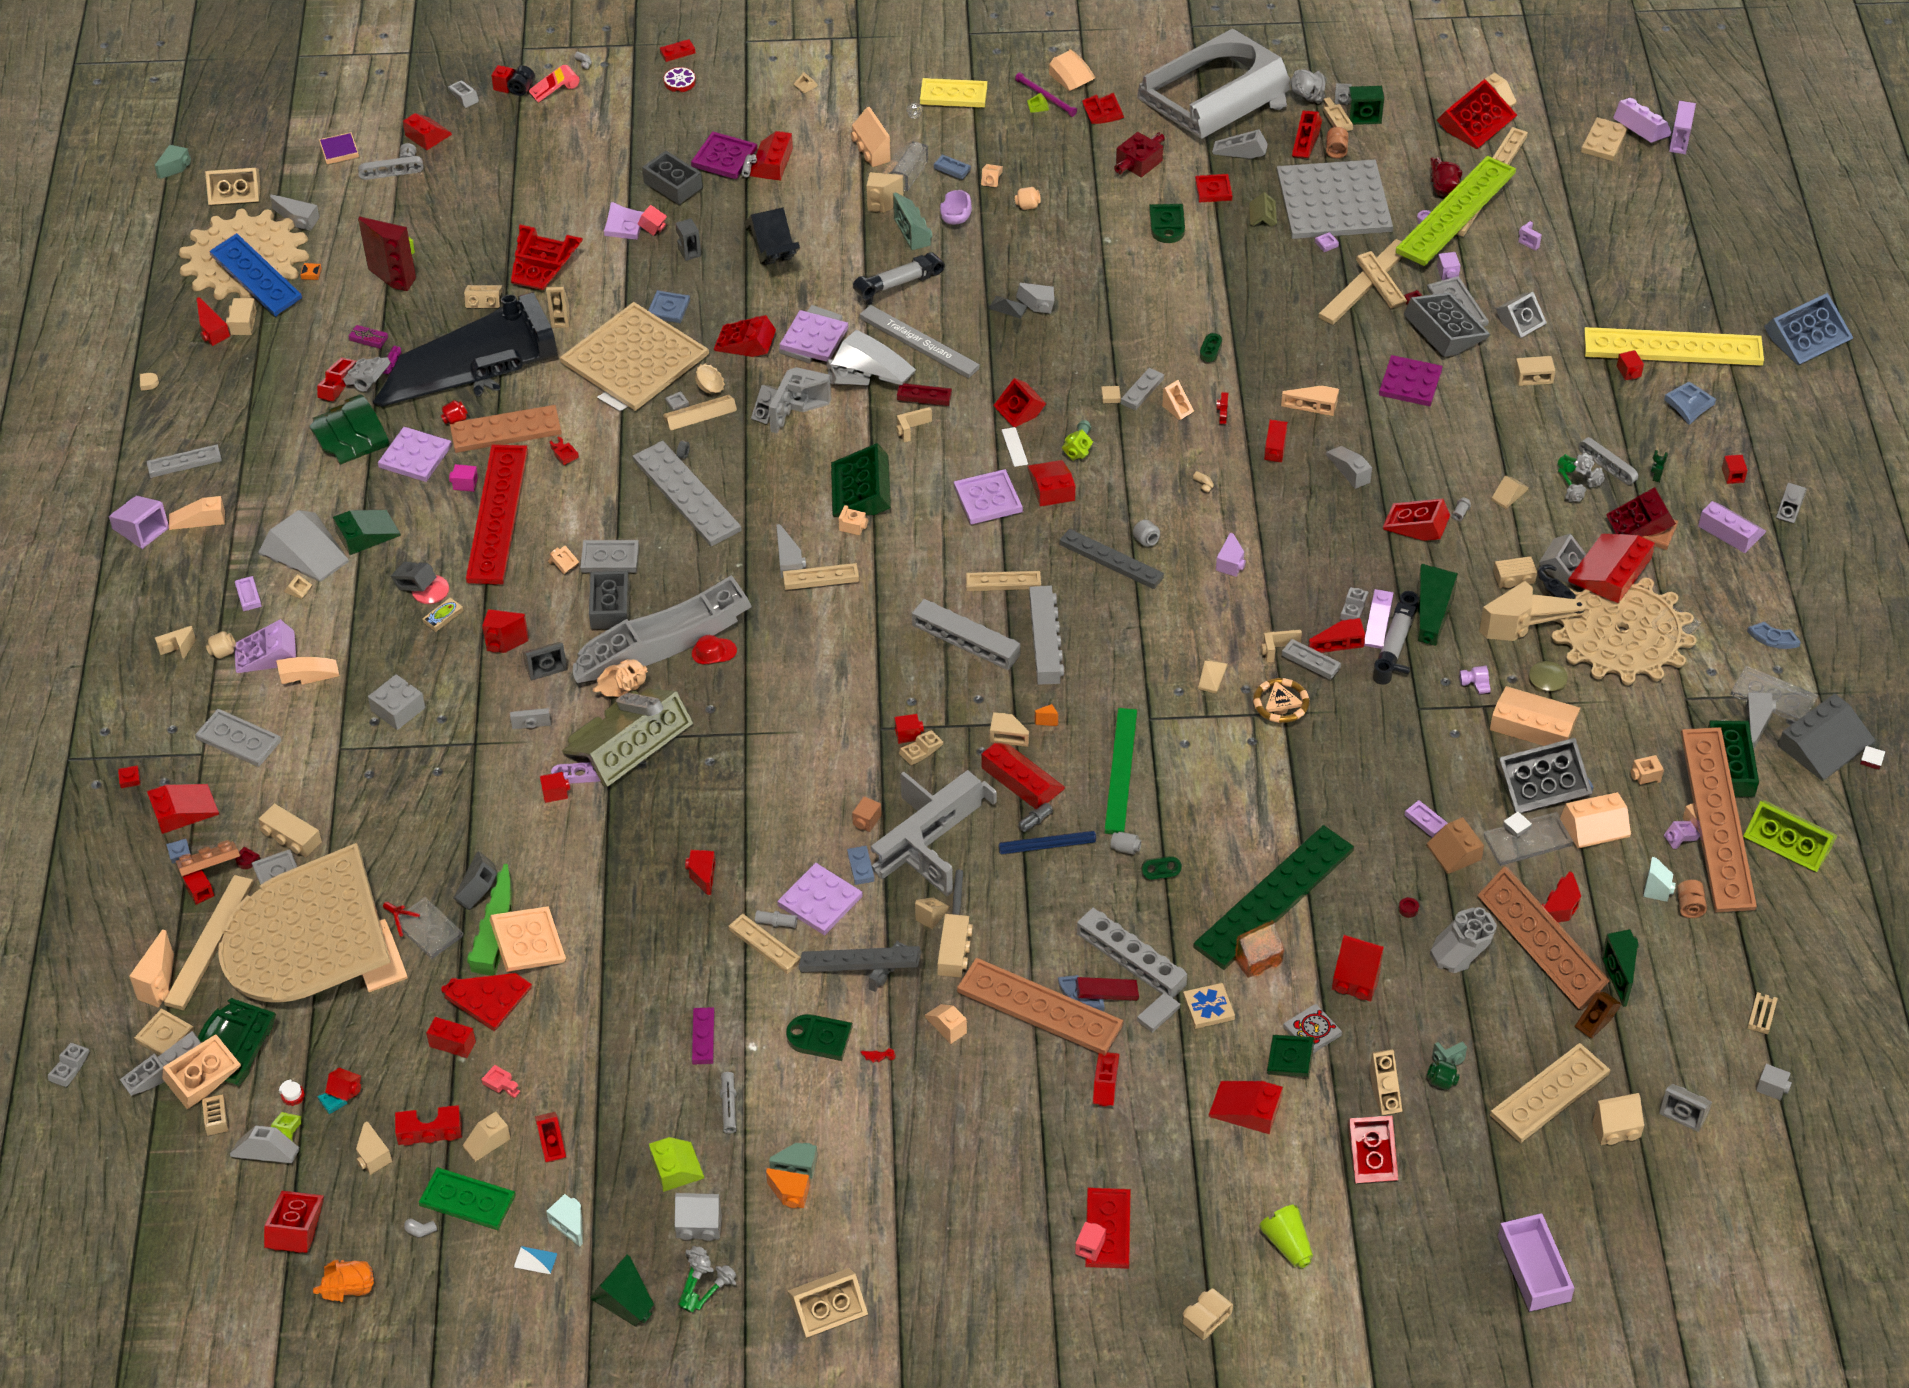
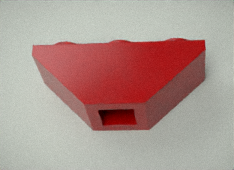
M1571 871L1568 872L1566 877L1562 876L1557 884L1558 888L1555 891L1552 890L1547 898V903L1542 904L1558 923L1569 921L1579 908L1581 893Z

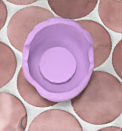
M963 190L948 192L945 196V201L940 205L942 220L951 225L964 223L969 218L972 210L970 195Z

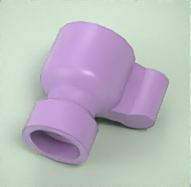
M1487 666L1473 667L1471 671H1459L1461 686L1473 683L1478 694L1491 692Z

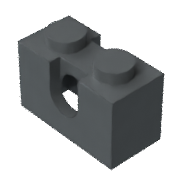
M690 218L675 223L676 232L679 236L677 240L678 249L685 261L700 257L699 230L693 220Z
M403 562L391 575L398 589L406 591H424L437 577L433 572L432 566L425 562H419L418 564L415 562Z

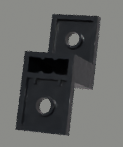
M784 207L751 214L744 223L745 229H751L760 264L771 265L779 259L782 262L791 260L800 249L799 242H792Z

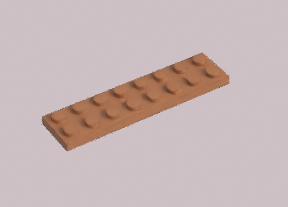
M1503 867L1477 895L1578 1009L1583 1010L1595 994L1600 992L1610 981L1509 868Z
M978 958L974 960L957 987V992L1092 1051L1101 1053L1104 1056L1124 1024V1020Z

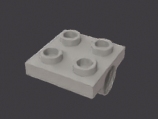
M388 357L359 359L343 380L346 385L354 384L356 389L365 392L389 366L390 361Z
M827 360L826 366L829 370L830 384L869 385L870 378L863 375L864 372L855 369L853 372L846 371V367L840 365L837 368L831 367L833 360Z

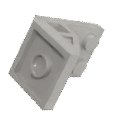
M797 367L787 370L769 405L771 432L778 433L780 427L784 426L786 415H789L791 410L806 412L829 405L831 401L830 375Z

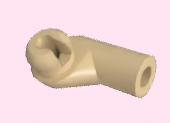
M1198 471L1195 472L1193 479L1203 484L1201 486L1203 491L1210 492L1214 486L1211 478Z

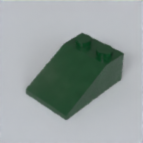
M349 510L333 517L336 533L349 555L401 536L387 510Z
M1630 929L1607 934L1601 956L1623 1007H1626L1628 1004L1634 979L1637 949L1639 948L1638 939L1636 936H1633Z

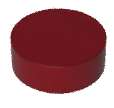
M1403 898L1399 902L1398 911L1406 918L1415 917L1419 911V903L1414 898Z

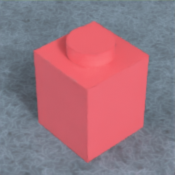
M650 205L641 215L638 225L654 236L658 231L662 232L666 224L664 222L667 216Z
M1085 1222L1076 1241L1075 1254L1096 1261L1105 1242L1106 1229L1098 1224Z

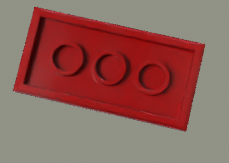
M1087 1187L1086 1222L1100 1225L1106 1229L1105 1242L1097 1260L1093 1261L1085 1258V1267L1129 1269L1131 1189Z

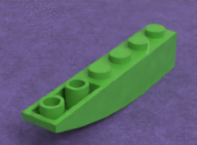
M504 864L502 871H499L497 874L496 887L492 888L490 903L486 904L485 917L481 919L479 924V934L474 937V948L468 954L467 963L470 964L471 972L495 975L502 958L489 919L494 914L512 912V888L508 864Z

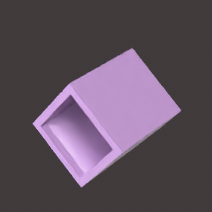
M135 496L109 516L112 529L141 549L169 529L162 502L140 496Z

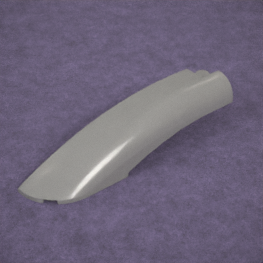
M731 575L683 603L630 621L625 619L593 638L578 653V659L573 664L574 678L577 683L597 680L607 667L618 665L626 659H635L643 666H647L695 646L702 636L715 635L738 621L736 616L752 606Z

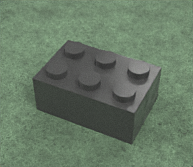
M664 151L642 167L644 183L677 204L682 203L703 188L701 172L668 151Z
M628 571L591 572L589 597L591 629L612 628L625 619L629 621L630 582Z

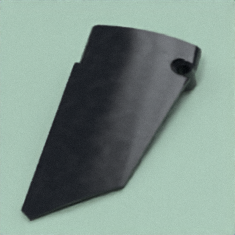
M534 292L520 295L518 300L515 295H506L501 299L502 307L489 315L399 355L387 381L373 400V404L386 406L514 372L522 368L523 365L558 356L552 327Z

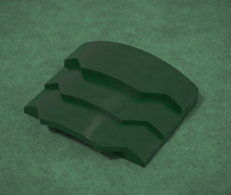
M361 394L344 400L345 404L331 408L329 412L313 417V422L309 426L322 450L333 454L339 465L390 446L379 418L367 399Z

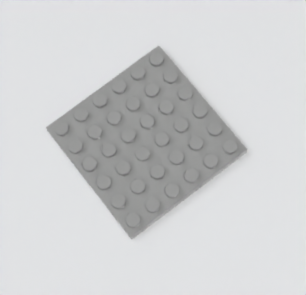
M1376 159L1277 166L1276 172L1292 239L1319 237L1329 232L1333 236L1393 232V224Z

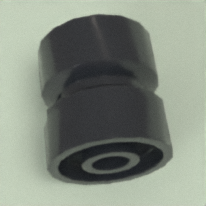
M524 65L518 66L507 83L509 91L516 96L525 95L536 78L534 71Z

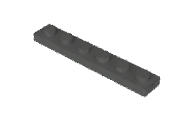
M1068 529L1060 539L1059 545L1152 589H1155L1164 578L1163 572L1072 529Z
M919 946L804 951L801 954L798 967L800 972L918 967L921 949Z

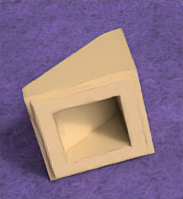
M805 72L793 84L803 93L818 86Z
M297 574L284 592L302 599L312 584Z

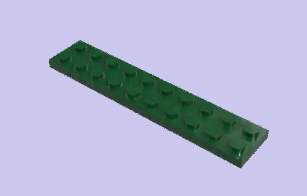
M1322 825L1193 943V948L1225 970L1354 851V846L1325 825Z

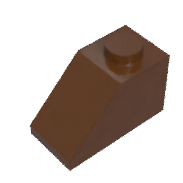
M1597 992L1575 1027L1590 1038H1593L1612 1020L1622 1004L1606 992Z

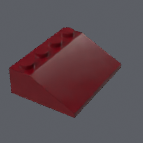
M359 216L358 221L368 270L390 287L408 291L416 279L407 227Z

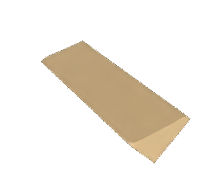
M726 395L665 413L663 417L669 429L674 430L735 412L737 408L734 398Z

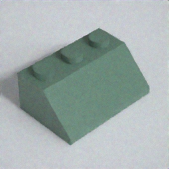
M893 193L894 220L911 250L930 246L931 238L933 237L930 228H927L925 218L921 217L919 208L915 207L910 199L898 193Z

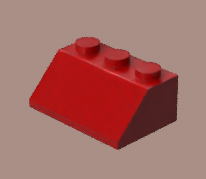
M775 131L762 140L756 153L757 162L755 164L752 163L749 176L781 181L793 150L792 133Z

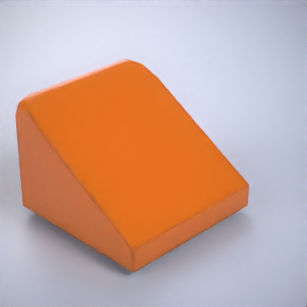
M1052 704L1035 710L1036 725H1058V713Z

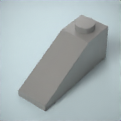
M1260 129L1215 141L1212 152L1215 155L1251 159L1265 155L1268 143Z
M272 194L270 196L273 210L285 219L290 218L297 228L311 231L320 218L317 205Z
M1343 446L1326 452L1327 457L1354 489L1370 483L1372 467L1363 456Z
M778 524L777 538L781 578H783V571L806 568V559L801 556V549L784 528Z
M1748 692L1746 712L1754 749L1771 720L1772 712H1776V701H1772V693Z

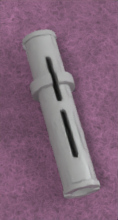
M724 1072L721 1074L722 1089L720 1090L723 1132L730 1134L736 1132L735 1097L737 1091L734 1089V1074L732 1072ZM727 1088H729V1098L727 1097ZM728 1107L730 1108V1117H728Z

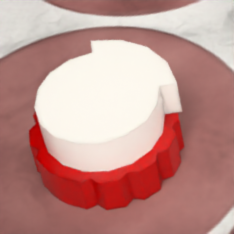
M291 1079L282 1083L279 1088L281 1099L288 1106L300 1104L304 1099L303 1097H305L302 1086L292 1082Z

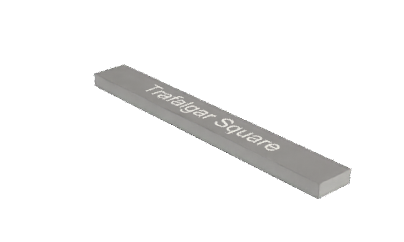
M872 305L860 313L861 320L968 379L979 370L978 363Z

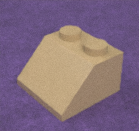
M870 172L867 182L868 211L886 212L892 209L893 193L904 196L903 175Z
M1639 1093L1597 1102L1592 1125L1600 1145H1613L1625 1140L1633 1141L1642 1136L1644 1121Z

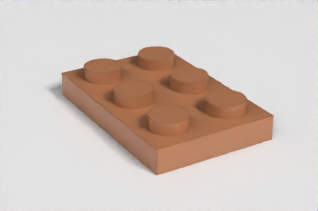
M227 840L218 843V846L215 848L205 847L200 849L197 854L182 855L179 857V860H176V864L181 876L239 857L240 855L235 843Z

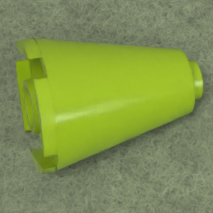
M1292 1204L1275 1211V1215L1271 1219L1266 1217L1259 1224L1261 1231L1294 1267L1304 1268L1311 1263L1310 1259L1313 1257V1253L1297 1205L1294 1206Z

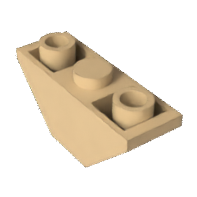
M1394 1050L1374 1052L1371 1057L1370 1076L1372 1090L1381 1115L1402 1112Z

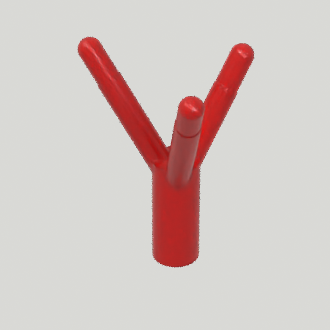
M389 902L383 904V908L394 915L400 937L403 936L398 915L420 916L419 913L402 910L405 908L404 905L396 907Z

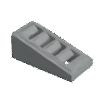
M462 80L448 87L449 91L465 108L479 101L476 91Z

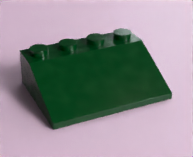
M878 443L831 462L832 515L834 517L840 516L844 506H848V509L865 512L866 515H876L891 508L889 456Z

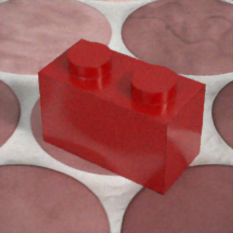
M439 1017L433 1019L426 1032L429 1047L464 1058H468L476 1043L473 1028Z

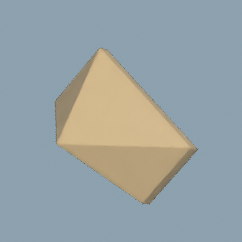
M1211 659L1205 660L1198 689L1217 694L1228 664Z

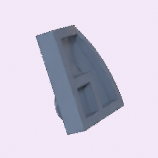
M1687 382L1665 394L1664 398L1667 403L1678 411L1688 425L1704 411L1715 405L1716 402L1714 397L1691 382Z

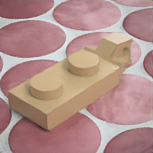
M1330 97L1325 98L1323 111L1332 126L1342 127L1346 131L1353 130V124L1341 105L1334 104Z

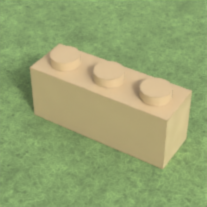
M275 803L259 818L260 830L264 835L273 837L280 845H286L295 854H300L305 858L322 843L318 829Z
M945 914L938 957V975L962 978L963 970H967L968 958L965 955L970 953L971 941H968V936L972 937L973 924H969V916Z

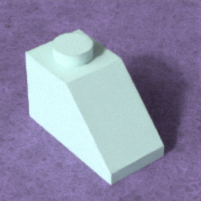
M1655 857L1651 859L1643 897L1667 902L1669 894H1674L1676 883L1672 882L1673 873Z
M564 1194L546 1211L548 1222L578 1246H581L583 1244L581 1205L575 1198H569Z

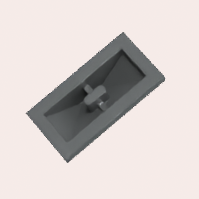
M996 296L989 306L991 310L1019 319L1022 318L1028 308L1025 304L1000 296Z

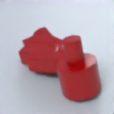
M890 1048L884 1052L877 1050L861 1051L862 1056L872 1063L880 1062L885 1057L888 1060H893L896 1057L894 1050Z

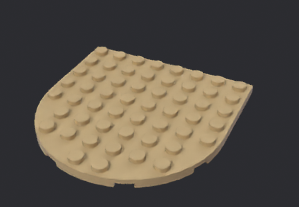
M352 844L291 869L261 884V889L251 896L247 895L231 913L223 928L224 935L222 942H219L218 952L222 971L232 986L245 996L264 1002H287L305 998L391 963L358 844Z

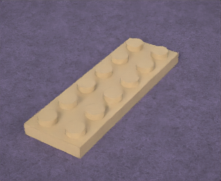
M1579 1043L1491 1110L1490 1116L1519 1143H1522L1610 1074V1069Z

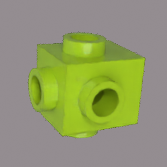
M1081 429L1069 434L1065 438L1062 449L1072 461L1078 458L1083 459L1088 455V450L1093 441Z

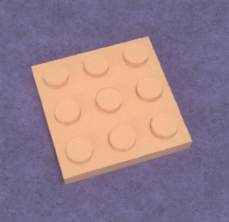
M549 906L490 916L489 920L506 972L565 962L566 957Z

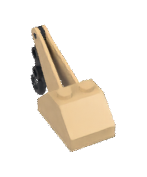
M1545 564L1538 568L1537 576L1543 582L1546 591L1553 597L1533 595V587L1524 581L1483 607L1479 632L1487 639L1515 641L1528 633L1529 625L1583 615L1586 603L1583 600L1575 599L1574 592L1558 579L1550 578L1544 574L1546 569L1557 570L1553 565Z

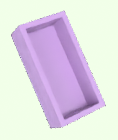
M1543 1214L1501 1223L1498 1239L1529 1312L1571 1302L1574 1286Z

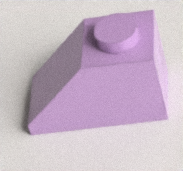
M1230 533L1217 556L1216 571L1237 577L1239 571H1243L1246 560H1244L1242 547L1234 534Z

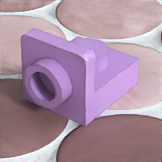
M1529 221L1519 230V243L1536 251L1540 247L1542 234L1532 230L1533 222Z
M1674 821L1665 832L1664 837L1673 849H1677L1683 841H1697L1700 833L1691 821Z

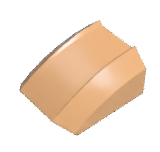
M1071 49L1054 57L1049 64V75L1068 91L1095 79L1088 65Z

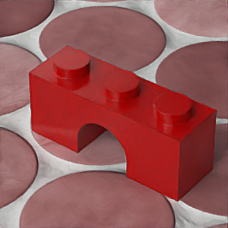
M459 1105L438 1107V1115L430 1123L420 1122L416 1110L395 1112V1134L398 1145H412L413 1143L422 1142L432 1143L440 1140L452 1141L462 1138V1116Z

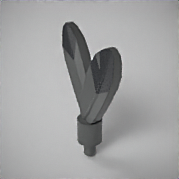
M489 378L474 383V394L477 397L483 393L484 386L493 391L500 390L499 384Z

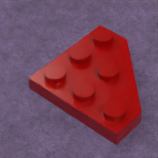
M516 973L457 979L445 993L444 998L495 1031L528 993L532 984Z

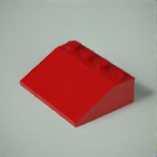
M1484 79L1449 107L1437 119V122L1447 133L1478 149L1513 120L1517 114L1490 83Z
M1601 534L1568 578V582L1619 604L1652 559L1655 542L1639 535Z

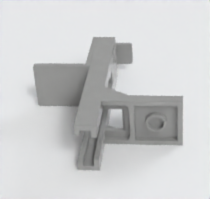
M967 770L939 792L931 795L908 774L902 772L900 774L901 797L916 809L917 812L871 846V852L879 855V860L872 865V870L883 880L907 862L947 897L953 893V869L948 862H944L934 850H930L927 846L981 806V799L986 798L990 803L995 804L997 802V792L985 781L981 783L976 776Z

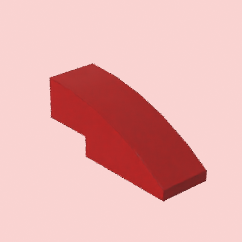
M341 357L326 370L325 379L317 385V398L335 401L346 387L343 378L357 361Z

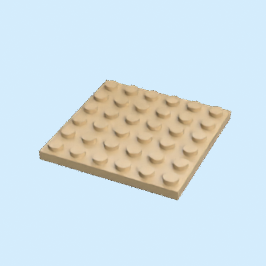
M633 302L562 355L560 362L636 411L709 355V349Z

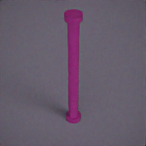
M1019 72L1016 74L1015 81L1025 84L1038 94L1041 93L1046 99L1068 112L1069 116L1073 117L1076 115L1077 108L1069 106L1024 77L1023 73Z

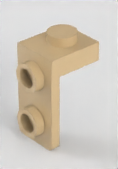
M928 407L897 415L896 431L904 442L911 441L910 427L932 422L931 408Z
M1289 630L1264 633L1261 653L1265 655L1266 662H1274L1275 647L1286 646L1291 639L1301 643L1302 631Z

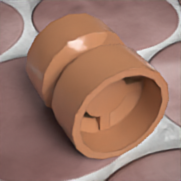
M1334 127L1328 131L1326 143L1328 156L1337 159L1347 154L1348 132L1346 129Z
M1687 880L1677 886V894L1681 915L1687 918H1697L1704 915L1707 911L1703 884L1697 880Z

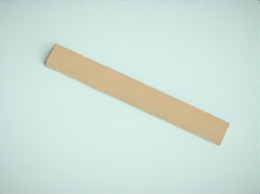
M1395 239L1377 257L1386 272L1403 258V256L1395 253L1396 247L1402 242L1398 239ZM1362 271L1319 313V318L1334 325L1374 286L1366 273Z
M237 875L233 876L164 1001L165 1006L185 1010L217 952L219 942H222L223 928L228 918L250 892L254 884L253 879Z

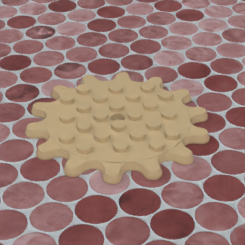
M245 209L237 210L235 217L230 220H223L219 216H213L210 220L211 227L208 230L194 229L191 231L190 239L196 242L194 245L180 248L179 256L191 260L189 263L181 266L180 274L185 277L190 275L197 276V279L192 283L194 291H201L207 287L214 288L213 296L216 300L224 299L231 292L239 293L240 298H252L253 295L210 255V250L237 233L284 278L292 280L299 276L296 268L292 267L293 264L305 262L309 259V254L305 250L297 249L299 245L308 241V237L303 232H290L295 227L290 218L277 222L273 221L274 214L268 209L256 217L248 216Z
M1642 578L1639 583L1630 587L1619 604L1586 589L1582 592L1571 590L1576 596L1575 599L1583 600L1586 603L1585 613L1580 616L1553 620L1561 623L1564 627L1561 630L1554 631L1552 639L1556 644H1567L1573 648L1566 656L1570 664L1575 665L1579 662L1591 664L1593 666L1591 673L1595 679H1602L1606 673L1611 672L1618 674L1624 685H1631L1635 681V675L1640 673L1648 675L1653 681H1660L1664 677L1662 665L1668 664L1681 668L1686 663V658L1678 652V649L1683 647L1691 648L1696 644L1695 636L1687 634L1682 630V627L1688 626L1693 622L1694 617L1691 613L1677 612L1673 609V605L1678 601L1676 593L1667 592L1663 595H1658L1652 590L1653 580ZM1620 627H1624V628H1626L1627 630H1622V631L1620 632V629H1619V628H1620Z

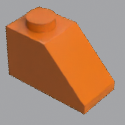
M767 1168V1184L781 1203L790 1208H804L810 1188L809 1175Z

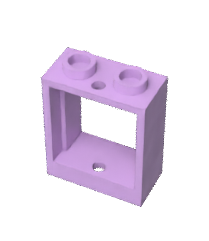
M1679 101L1669 152L1686 154L1696 103Z

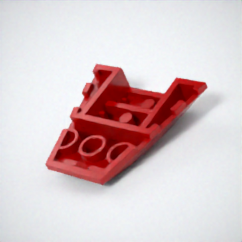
M520 224L511 283L544 290L580 245L583 238L566 235L563 242L538 236L535 227Z

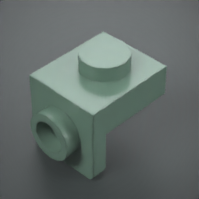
M1437 1042L1434 1044L1432 1056L1435 1062L1443 1060L1453 1065H1459L1465 1060L1467 1046L1460 1042L1445 1050Z

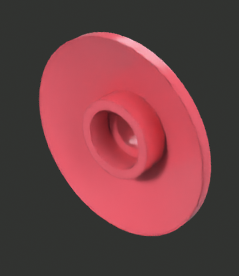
M436 575L437 577L424 591H412V595L415 600L423 604L440 602L449 592L448 582L443 577Z

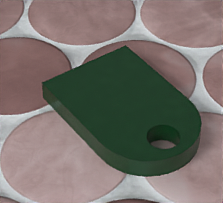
M1149 204L1151 234L1153 238L1162 243L1180 241L1185 235L1183 204Z
M811 1014L795 1017L787 1026V1042L797 1052L842 1061L853 1023ZM795 1029H800L803 1031L801 1034L798 1035L792 1033V1031Z

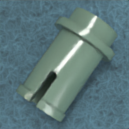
M1082 420L1077 424L1078 431L1083 429L1088 435V432L1091 430L1090 423Z

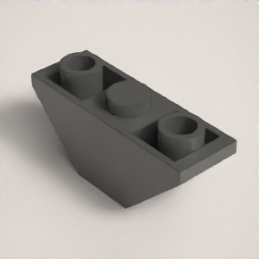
M480 851L476 853L453 897L467 910L471 909L490 889L497 875L494 863Z

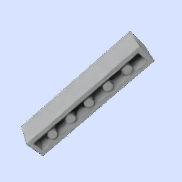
M1052 586L1029 587L1037 685L1060 684V676H1064V666L1060 664V661H1062V650H1058V647H1061V636H1057V633L1060 631L1059 621H1055V618H1058V608L1054 607V604H1057L1056 593L1052 592Z
M923 599L912 612V626L1006 670H1009L1020 657V643L1016 640L1005 637L999 632L992 631L934 602Z

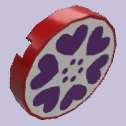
M676 67L670 69L664 75V85L672 92H676V90L685 92L695 86V73L688 68Z

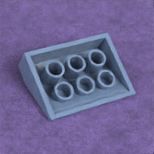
M1828 293L1792 309L1764 325L1771 340L1797 365L1853 339L1852 334Z

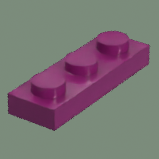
M714 1007L693 1008V1065L714 1063Z

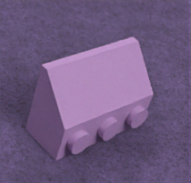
M1628 98L1619 102L1613 118L1649 142H1654L1671 135L1668 122L1663 120L1660 115L1649 111V108L1638 104L1635 99Z
M1713 501L1702 511L1698 527L1743 553H1746L1766 532V530Z

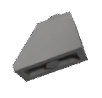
M1019 283L1016 298L1034 312L1051 314L1054 304V287Z

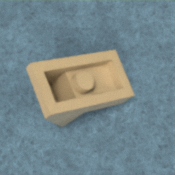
M192 626L155 637L160 655L179 649L182 658H185L196 641Z

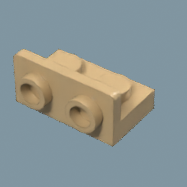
M467 285L464 291L465 307L499 308L502 285Z

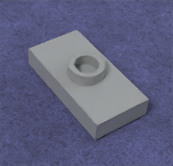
M549 708L510 712L512 729L551 726Z

